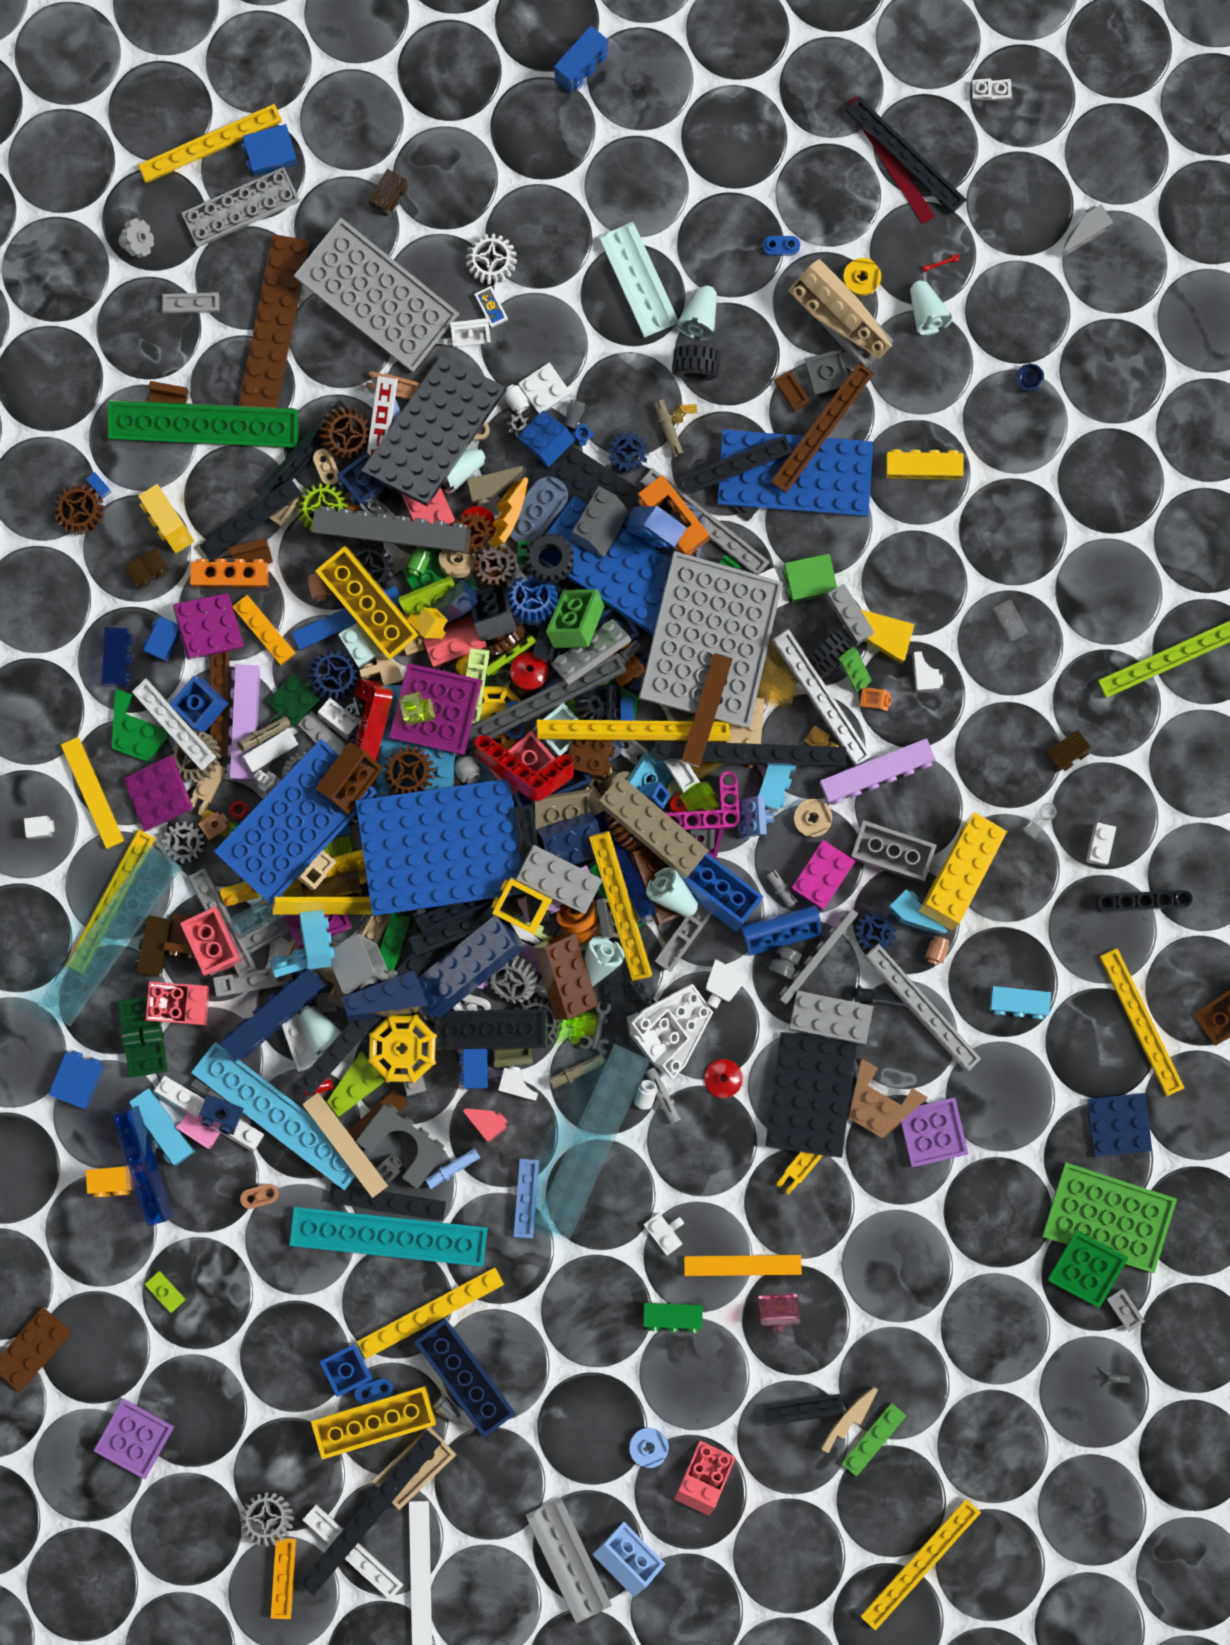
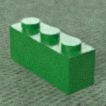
M392 913L380 949L389 972L392 970L396 971L412 922L411 918L397 913Z
M644 1302L643 1327H647V1331H659V1327L667 1328L668 1332H678V1328H686V1332L698 1333V1329H702L703 1305Z

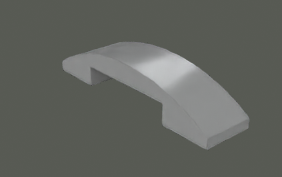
M271 968L253 971L242 978H239L238 974L213 978L216 997L283 986L289 980L293 981L291 973L275 978Z

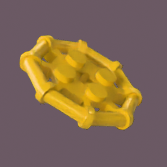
M508 685L484 686V702L482 703L480 722L491 717L493 713L497 714L505 710L507 704L504 699L506 696L511 701L521 702L522 700ZM487 694H501L500 699H488ZM525 722V723H526V732H525V734H527V733H528L527 722ZM519 727L514 728L517 731L515 734L519 732ZM505 732L495 738H501L502 743L498 744L508 751L519 740L510 738L507 741Z
M416 1014L415 1016L392 1015L387 1017L377 1028L368 1034V1064H371L387 1083H417V1080L430 1067L436 1064L435 1042L437 1035ZM395 1023L410 1024L409 1029H397ZM391 1026L392 1031L385 1038L379 1036ZM415 1026L426 1037L419 1039V1037L413 1032ZM377 1041L382 1042V1054L377 1055ZM428 1042L427 1056L422 1055V1043ZM400 1043H404V1046L408 1047L404 1054H400V1051L396 1049L400 1046ZM384 1058L392 1066L389 1071L379 1062L381 1059ZM419 1059L423 1060L424 1063L414 1072L412 1066ZM396 1068H407L409 1074L394 1073Z

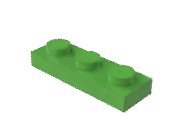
M854 647L838 658L852 688L857 693L867 687L872 681L858 651Z

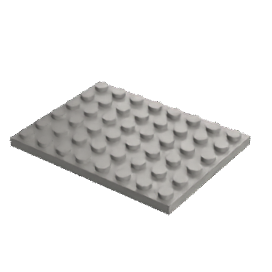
M674 551L638 699L695 714L714 653L733 658L714 720L727 722L746 729L750 728L783 582Z

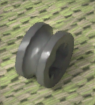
M502 669L496 674L497 684L499 686H510V680L502 683L501 678H499L504 673L507 676L511 675L509 670Z

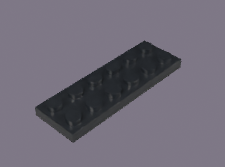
M548 1010L448 1011L440 1018L434 1017V1034L437 1035L435 1050L548 1049Z

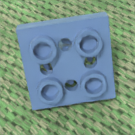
M755 796L739 800V839H748L767 834L766 823L772 824L774 822V818H768L769 816H774V813L765 812V796Z

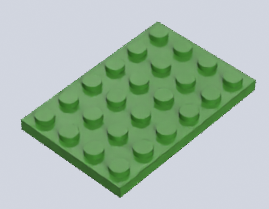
M1065 1162L1042 1237L1067 1245L1077 1229L1128 1256L1126 1265L1155 1273L1177 1199Z

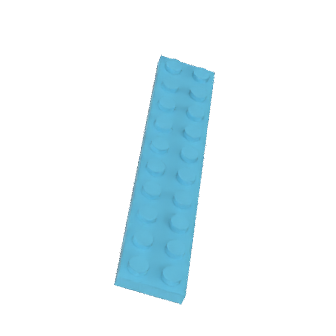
M217 1042L211 1046L191 1073L230 1103L244 1108V1114L343 1190H346L356 1175L312 1116L243 1062L234 1061L228 1052Z

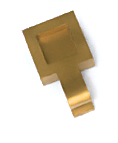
M815 725L804 741L809 746L839 747L835 743L828 741L831 735Z

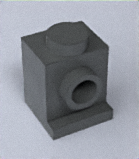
M691 829L690 835L697 840L698 836H703L704 841L701 844L708 850H714V829Z

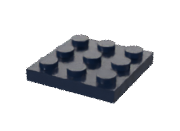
M1145 1093L1087 1099L1094 1157L1153 1151Z

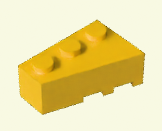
M158 484L138 496L142 501L139 505L144 513L149 512L151 515L148 519L153 527H159L160 530L157 533L162 541L167 540L176 554L195 542Z

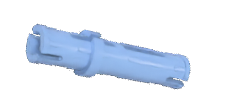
M473 1148L444 1167L441 1166L437 1172L425 1180L429 1187L433 1189L441 1182L448 1181L449 1177L480 1159V1156L475 1148Z

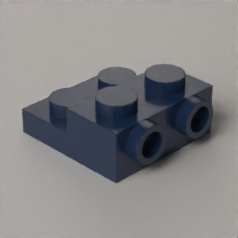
M368 452L337 474L339 480L337 484L343 491L347 490L350 493L349 499L354 506L358 504L361 508L374 499L377 493L387 487L362 474L361 470L371 457Z

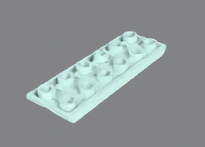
M631 222L598 236L644 338L677 324V316L635 224Z

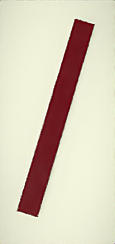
M859 96L846 102L847 107H849ZM861 127L921 223L924 224L935 217L934 213L906 169Z

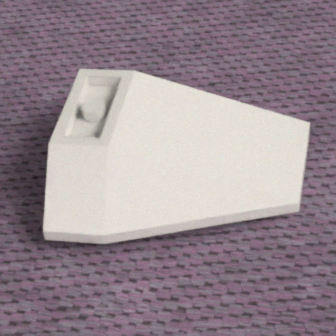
M690 984L643 1009L630 1022V1035L650 1063L670 1079H673L686 1066L713 1012L695 986Z

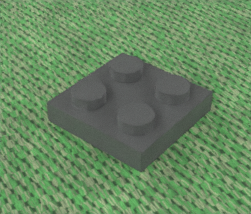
M841 349L805 358L804 360L814 396L839 390L849 377Z
M608 899L596 900L597 905L595 909L600 918V934L603 935V938L618 939L619 934Z

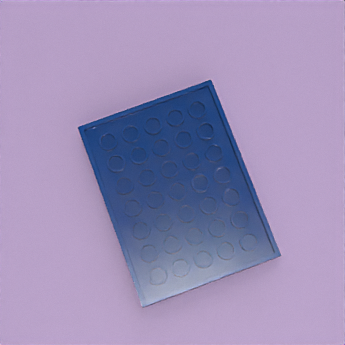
M506 779L356 801L372 916L481 901L496 897L500 898L503 893L500 889L505 879L508 881L511 877L516 879L522 867L511 785ZM512 885L507 897L526 893Z

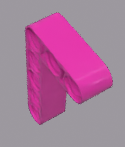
M727 771L720 777L721 810L666 814L670 818H676L678 825L685 831H691V829H732L736 827L740 818L736 775L733 772ZM730 776L734 782L732 785L727 786L723 783V778ZM731 795L735 802L732 805H728L724 802V797ZM729 814L734 815L736 822L728 824L725 817ZM712 815L716 818L717 822L714 825H709L706 822V818ZM695 817L697 824L695 826L688 825L687 818Z

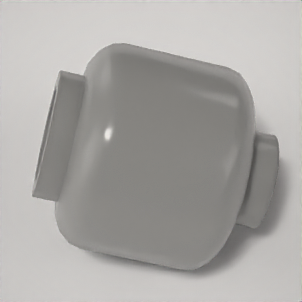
M461 756L455 761L454 771L461 783L474 784L480 779L482 770L473 757Z

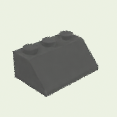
M598 486L574 528L570 541L604 559L630 511L615 494Z

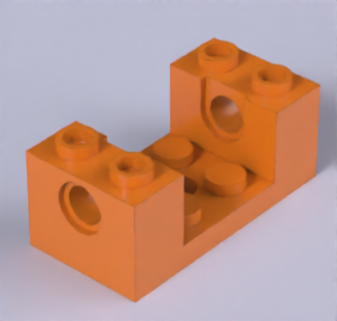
M663 475L638 493V504L640 507H661L668 501V506L674 513L678 512L680 514V521L687 529L674 547L676 552L691 555L710 540V534Z

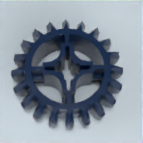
M328 649L327 654L324 651L320 652L321 657L315 655V661H310L309 663L312 667L307 669V672L312 673V675L307 676V679H313L309 686H316L313 692L316 693L320 690V698L327 694L326 700H329L333 695L334 701H337L339 696L342 699L345 698V693L350 695L352 693L351 689L356 688L353 682H357L359 679L353 676L358 674L359 671L352 669L357 666L356 663H349L352 657L344 658L346 652H343L340 656L339 649H336L334 654L332 649ZM329 660L337 661L343 666L335 667ZM324 662L325 675L319 678L318 670L321 663ZM331 672H332V673H337V672H339V673L335 676V678H334V677H327ZM347 672V682L342 687L340 676ZM329 682L333 685V687H336V689H329L325 687L322 683Z

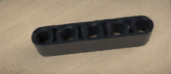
M1187 890L1110 893L1100 896L1096 901V907L1104 913L1183 909L1191 905L1193 896ZM1180 894L1186 896V904L1179 902L1178 897ZM1161 895L1166 896L1168 899L1167 905H1162L1159 902ZM1141 896H1145L1148 899L1149 903L1147 906H1143L1140 903ZM1122 897H1126L1129 900L1128 907L1122 906ZM1103 898H1107L1110 901L1109 908L1102 906Z

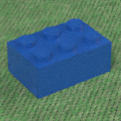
M590 26L554 66L555 80L571 94L575 89L579 90L584 84L583 80L587 76L593 75L599 62L603 63L609 55L608 39L593 26Z

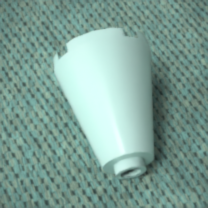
M915 282L910 289L918 333L920 332L921 335H931L939 332L938 328L942 326L945 329L953 320L952 314L927 282Z
M700 287L678 321L679 331L689 338L694 339V336L700 337V340L704 341L713 337L717 293L713 287Z
M472 448L464 452L443 483L446 487L444 489L446 493L454 492L484 465L485 455L481 449Z
M671 867L658 871L655 874V880L653 882L650 880L646 889V894L650 900L685 917L695 914L698 903L679 873Z
M601 935L592 938L584 956L592 987L619 967L625 956L623 949L616 941L612 943L608 938H603Z
M308 1005L300 1010L301 1014L298 1017L313 1058L317 1060L339 1036L341 1031L315 1006L310 1007Z

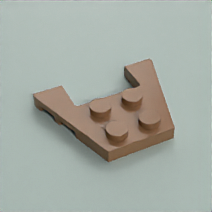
M862 1059L849 1119L884 1138L920 1104L924 1103L928 1097L912 1088L902 1105L869 1086L878 1068Z

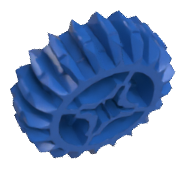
M528 574L526 579L520 576L519 582L514 581L513 586L508 588L507 596L509 597L508 600L511 604L510 607L514 618L520 617L521 623L525 619L528 624L531 623V620H534L537 624L538 619L544 622L545 616L550 618L552 616L551 612L555 611L558 604V593L555 591V586L546 584L544 581L540 583L537 578H530ZM520 594L522 595L523 599L521 604L517 602V598ZM543 594L548 598L545 604L542 603Z

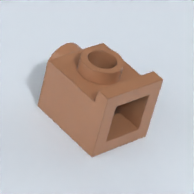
M217 811L198 825L208 840L211 841L229 828L227 825L229 820L224 813L219 814ZM213 821L218 822L217 828H212L211 823Z

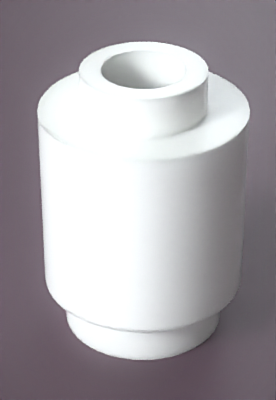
M510 385L506 388L503 397L513 411L520 414L530 406L528 404L529 400L518 385Z
M644 1080L639 1084L634 1098V1103L638 1108L645 1110L653 1106L657 1093L654 1082Z

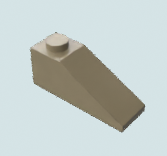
M523 466L467 479L473 505L483 506L488 504V501L493 500L524 474Z

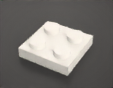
M550 362L518 383L538 414L543 410L546 412L571 395V392Z

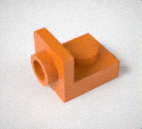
M875 688L862 689L860 707L888 711V707L891 705V696L888 691Z

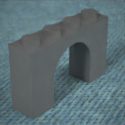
M383 1104L355 1141L372 1153L381 1140L392 1131L400 1130L411 1134L417 1143V1154L401 1177L418 1189L446 1153L443 1150L445 1146L437 1139L434 1142L429 1139V1133L423 1128L416 1129L412 1126L414 1122L406 1115L403 1118L397 1114L399 1110L393 1105L389 1104L387 1106Z

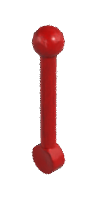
M954 254L952 258L929 266L924 265L922 270L928 272L929 269L952 261L958 262L960 257L958 254Z

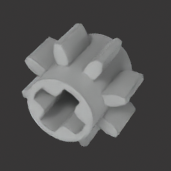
M521 413L517 417L511 415L512 422H507V425L512 427L509 429V433L514 432L516 438L528 426L526 423H528L529 418H522ZM518 422L522 423V426H520V429H517V428H516V425H518Z

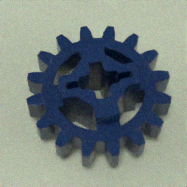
M631 431L626 436L621 432L620 438L614 436L616 442L611 441L610 446L613 448L608 449V453L612 454L609 456V460H614L613 467L619 465V471L625 468L626 473L629 472V469L636 472L637 466L642 469L643 465L641 462L647 463V458L644 456L649 455V451L645 450L648 448V444H643L645 438L638 439V433L631 436ZM626 441V443L622 446H618L620 443ZM633 442L637 443L639 447H636ZM627 449H631L630 455H626ZM617 456L621 457L625 461V463L621 462L617 458ZM635 458H639L636 462L631 463Z
M872 912L871 917L868 914L864 915L865 921L859 919L861 926L855 927V929L859 930L855 937H860L857 943L864 944L863 950L868 947L870 952L876 946L868 943L869 940L876 941L885 951L888 950L887 944L889 946L893 945L890 940L896 939L893 932H896L897 929L892 928L895 922L888 921L889 915L883 918L882 912L878 916H876L875 912ZM873 920L882 921L884 924H883V925L876 924L875 921H873ZM867 924L868 932L863 935L864 926ZM873 928L880 930L879 937L876 935L872 936ZM888 930V938L885 941V938L883 937L884 932Z

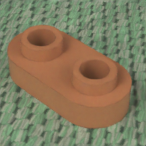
M265 1184L248 1189L241 1195V1204L247 1209H253L273 1203L279 1197V1189L273 1184ZM268 1190L273 1191L272 1197L266 1195ZM250 1195L254 1196V1202L252 1203L248 1202V1196Z

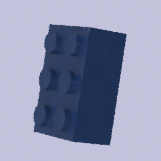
M590 812L537 829L538 842L541 849L573 865L595 858L589 837L600 833L596 818Z

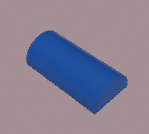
M815 905L741 926L748 956L776 949L779 945L786 946L822 935L820 915Z

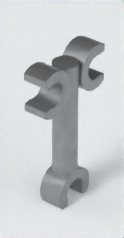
M598 1001V1006H596L598 1015L593 1036L591 1037L586 1033L583 1034L582 1038L588 1039L589 1043H581L580 1048L597 1049L598 1052L606 1054L607 1050L602 1049L600 1045L602 1043L608 1044L609 1040L606 1038L600 1039L605 1015L609 1013L611 1004L608 1003L607 1009L602 1010L600 1008L601 1001Z

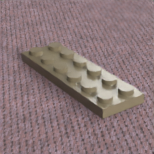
M621 775L597 802L601 808L671 868L676 870L684 879L689 876L709 851Z

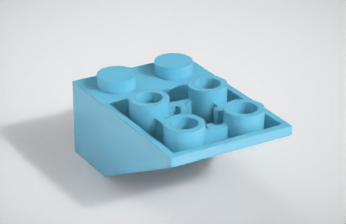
M905 890L887 908L902 924L940 936L947 932L943 925L919 912L922 905L917 901L919 897L913 891L908 892Z

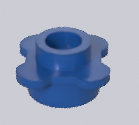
M581 423L571 435L579 441V445L585 446L587 441L594 437V432L590 431L584 423Z

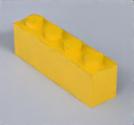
M894 449L887 452L886 479L961 480L963 477V453H959L956 450H950L947 453H940L939 450H929L928 453H921L920 450L902 452V450Z

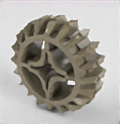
M194 731L214 753L216 758L204 770L196 765L177 742H175L177 747L171 748L174 752L171 756L175 760L181 778L188 782H191V780L193 782H198V780L204 781L205 776L211 777V771L216 772L215 765H220L217 759L221 758V755L218 753L221 749L217 746V741L205 732L199 733Z

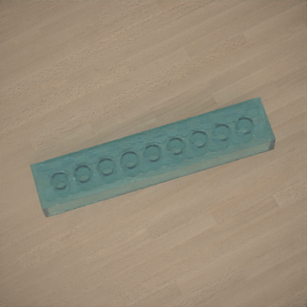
M149 845L39 1000L38 1005L68 1026H71L182 867Z
M614 1044L535 1220L536 1224L569 1239L571 1238L650 1059Z

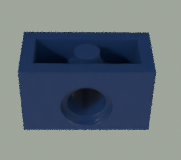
M207 1094L198 1116V1122L205 1127L219 1129L223 1134L234 1135L244 1108ZM223 1114L225 1118L218 1119L215 1115Z

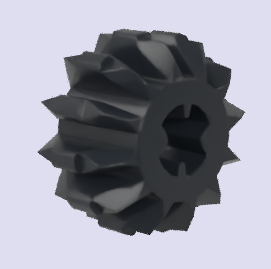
M590 690L578 695L573 704L576 708L574 712L578 714V719L600 720L604 717L603 713L606 710L603 707L604 702L601 701V696H597L596 692H591Z

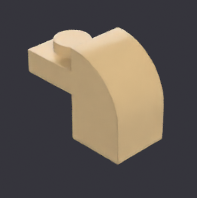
M385 656L375 657L377 665L373 663L363 666V669L359 670L362 679L381 675L384 685L396 686L403 684L398 665L392 659L389 660Z
M322 850L302 871L298 879L313 891L327 876V872L336 861Z

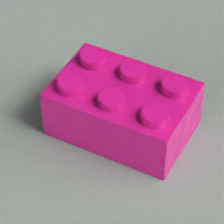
M823 840L791 888V891L823 911L855 863V860Z

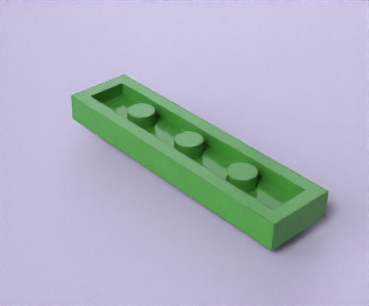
M890 1403L842 1461V1464L854 1475L858 1476L905 1419L906 1415L894 1404Z

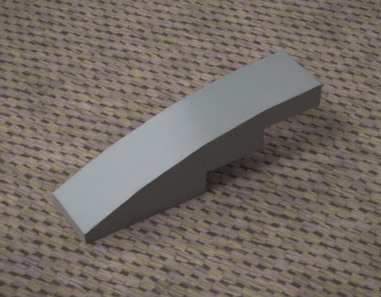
M698 903L695 914L685 918L655 962L671 972L712 913Z

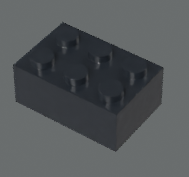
M500 582V587L494 584L492 587L487 586L476 590L478 603L471 609L474 625L481 642L517 631L516 619L507 596L509 590L503 582Z

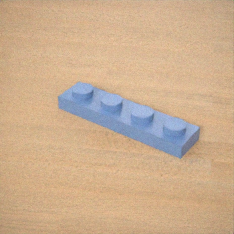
M520 1159L514 1237L533 1238L539 1160Z

